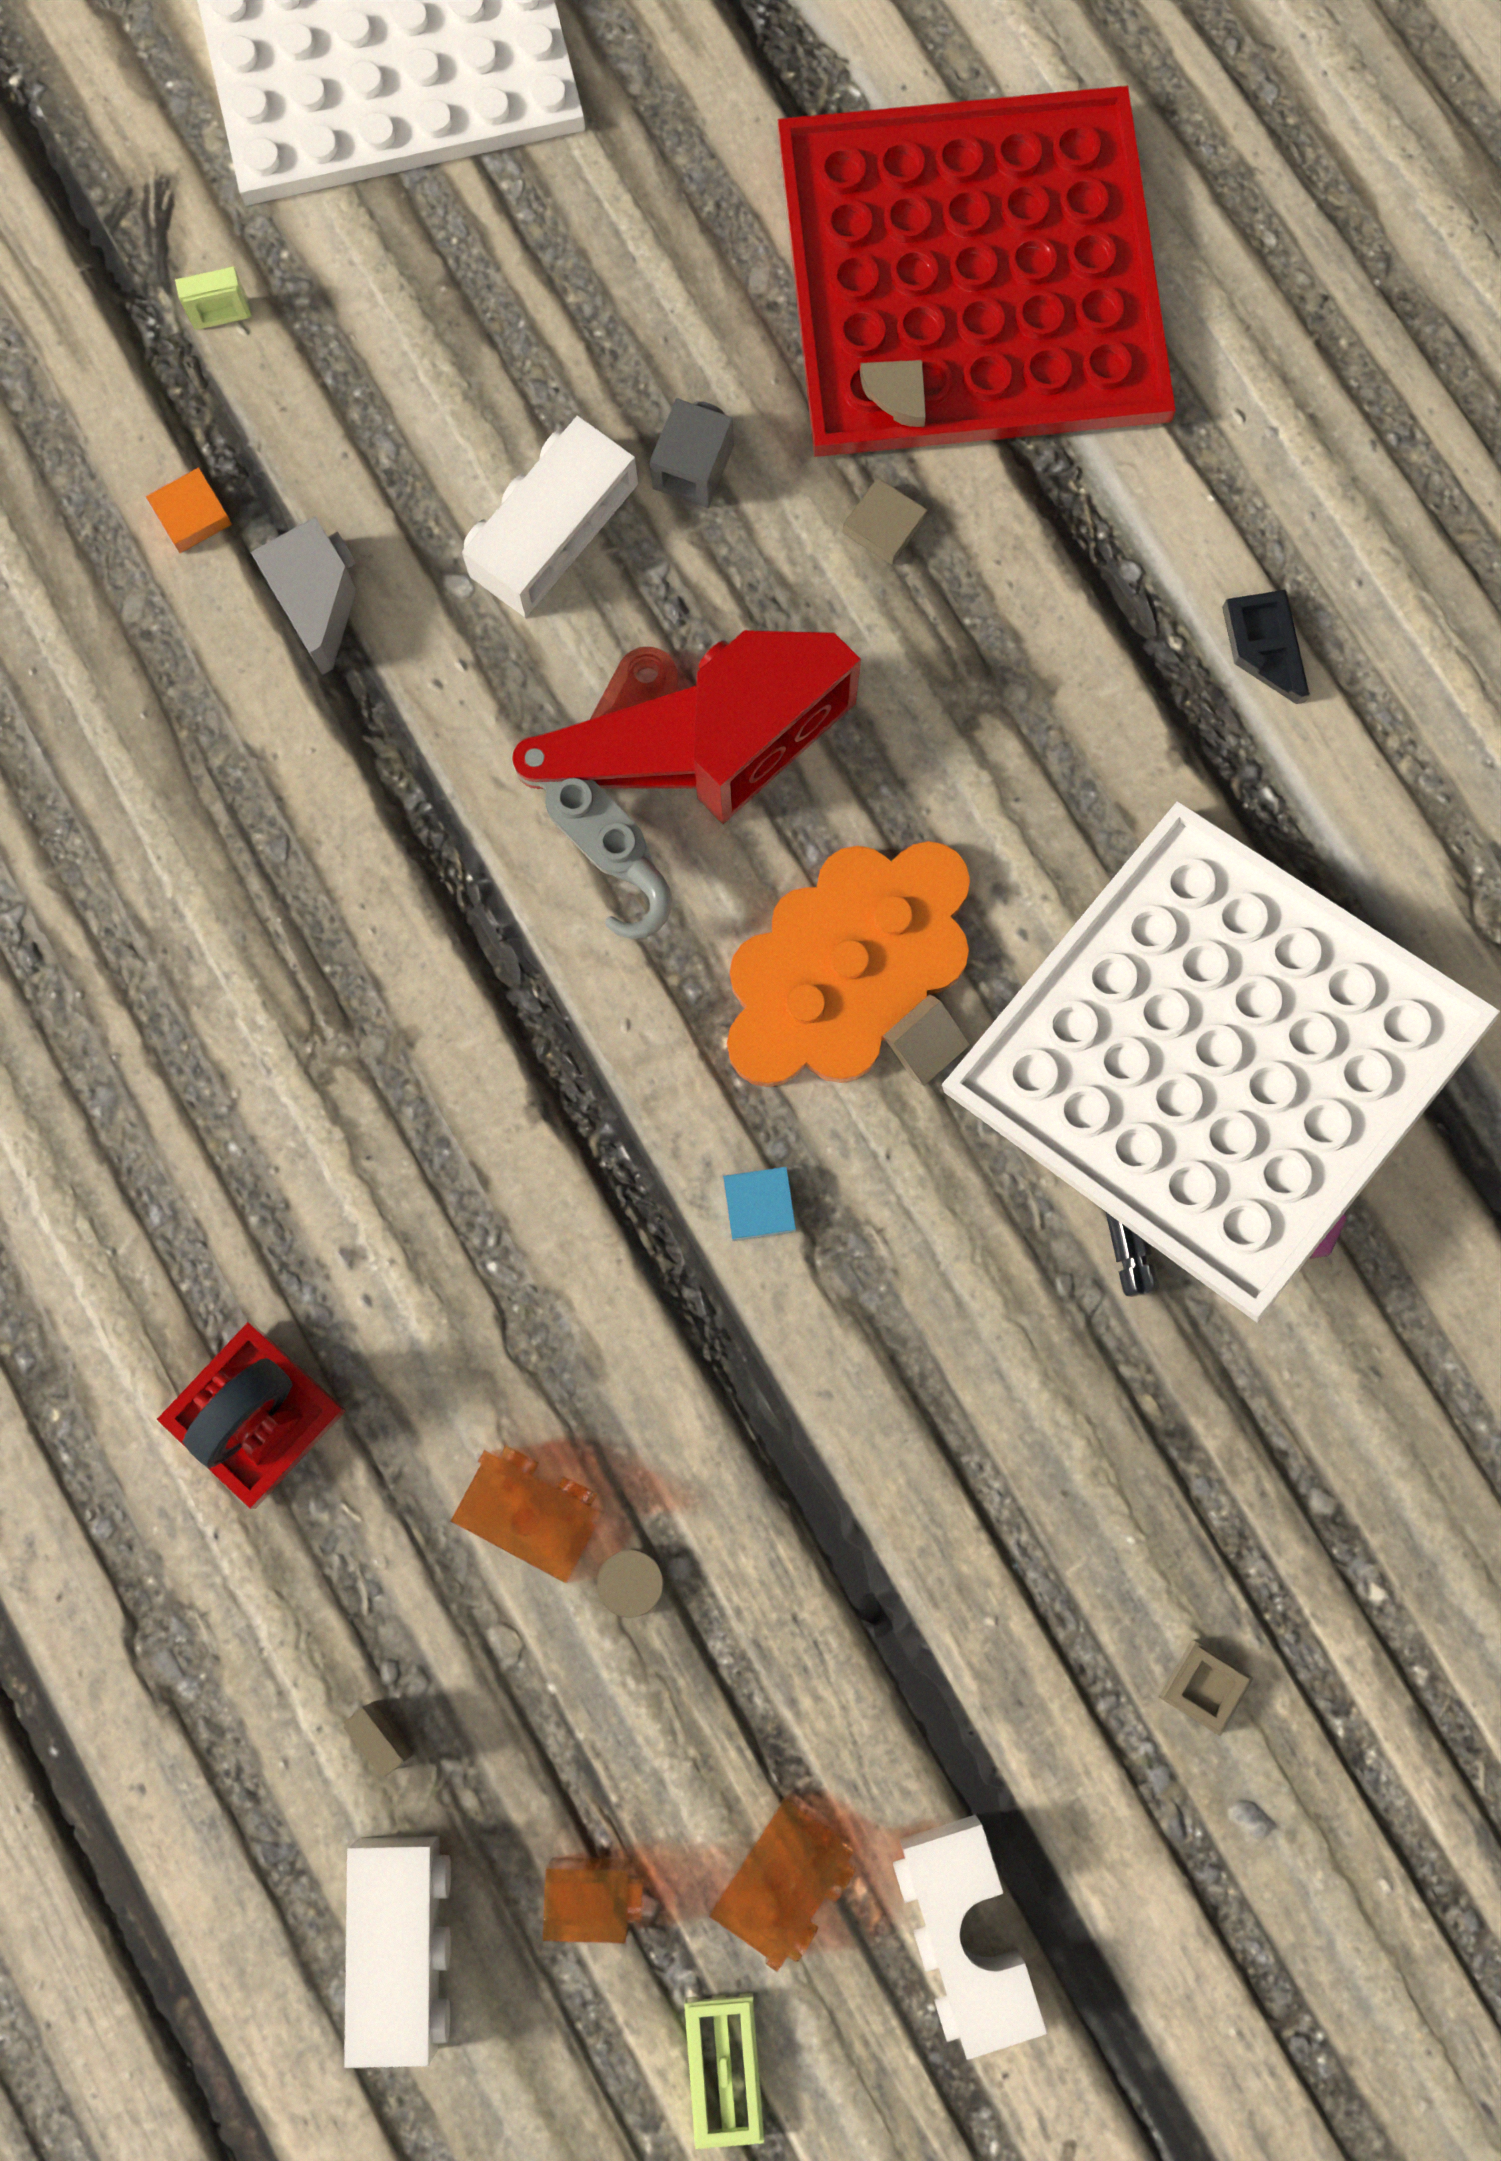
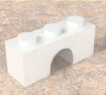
M973 1815L899 1839L905 1858L893 1861L892 1863L904 1902L908 1903L918 1899L925 1927L915 1929L913 1932L925 1971L929 1972L938 1968L947 1995L936 1998L934 2001L947 2042L960 2038L966 2058L969 2060L1047 2034L1025 1962L1018 1949L994 1957H983L970 1952L960 1942V1926L967 1911L982 1900L1003 1894L985 1833L977 1816Z

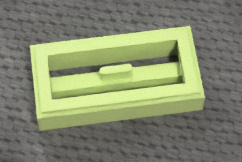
M753 1992L739 1993V1996L726 1997V1994L713 1995L712 1999L699 2000V1997L685 1998L695 2149L764 2143ZM731 2014H740L749 2127L736 2128L727 2016ZM713 2016L722 2123V2129L709 2130L700 2019V2017Z

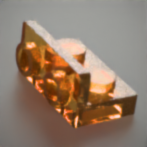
M508 1445L503 1447L500 1455L490 1450H484L478 1460L481 1465L450 1521L565 1584L568 1583L605 1511L592 1505L597 1493L566 1476H562L557 1486L534 1474L540 1463Z
M784 1796L709 1912V1917L764 1955L765 1964L774 1971H779L787 1957L797 1963L816 1935L818 1926L811 1919L826 1897L835 1903L855 1873L856 1867L848 1862L853 1854L851 1842Z

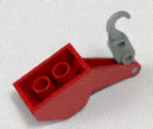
M744 630L730 643L722 640L707 651L698 666L700 670L697 672L696 686L559 730L528 737L517 744L512 756L516 774L519 780L527 787L545 789L547 792L545 798L547 812L554 824L600 871L638 886L649 898L650 910L647 916L639 922L625 923L613 916L606 919V926L615 934L629 939L646 938L654 934L668 920L673 904L671 889L663 875L656 869L641 829L603 789H697L698 800L722 824L727 822L856 704L861 658L836 633Z

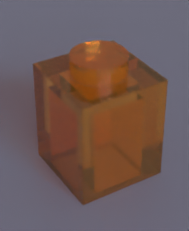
M552 1857L545 1869L543 1941L626 1944L630 1923H642L644 1880L632 1879V1860Z

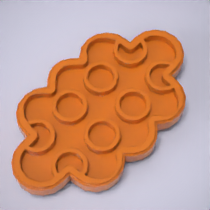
M927 841L911 845L899 853L891 862L886 856L873 848L858 845L841 848L829 856L821 867L817 887L795 889L781 897L774 908L772 932L754 935L742 943L731 961L729 974L732 990L745 1009L737 1016L729 1029L727 1050L730 1063L740 1077L753 1085L773 1087L787 1083L807 1067L811 1072L826 1081L844 1083L857 1080L869 1072L878 1059L881 1041L885 1040L883 1035L922 1002L927 995L944 992L958 981L965 970L969 948L965 933L952 918L966 901L970 883L967 865L958 852L945 844Z

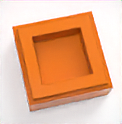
M199 467L145 496L179 553L186 551L232 525Z

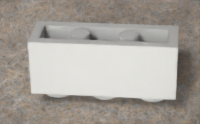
M578 415L564 431L561 429L556 430L545 442L540 453V460L526 476L524 474L518 475L509 484L503 495L502 505L488 521L482 519L476 523L468 533L462 555L469 576L523 617L527 618L638 485L635 457Z
M440 1836L359 1838L347 1848L345 2068L429 2066L439 2049V2043L448 2042L450 2032V2001L448 1998L439 1999V1970H448L451 1936L449 1926L439 1927V1898L449 1897L451 1862L449 1855H440Z

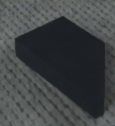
M1286 589L1226 599L1222 610L1234 664L1293 703H1305L1310 694Z

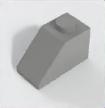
M315 516L253 550L251 554L323 675L334 667L356 594V588L347 569L356 565V562L338 531L327 536Z

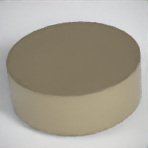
M623 1550L612 1555L604 1562L597 1577V1592L603 1605L613 1614L625 1618L639 1617L649 1612L658 1603L664 1588L663 1573L659 1564L649 1554L640 1550Z

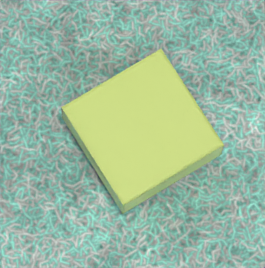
M234 266L175 279L179 300L194 329H203L252 317L248 297Z

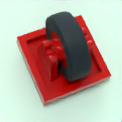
M247 1322L156 1420L248 1508L256 1509L346 1410L254 1323Z

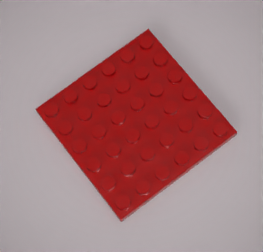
M1128 85L778 119L777 133L814 457L1172 422L1176 409ZM922 360L925 402L924 427L907 426L896 422L894 416L885 412L866 396L860 377L861 363Z

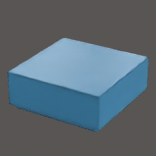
M787 1167L723 1176L732 1241L796 1232Z

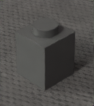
M676 398L650 460L652 488L709 509L734 447L733 417L725 415L720 408L711 403L697 401L692 404Z

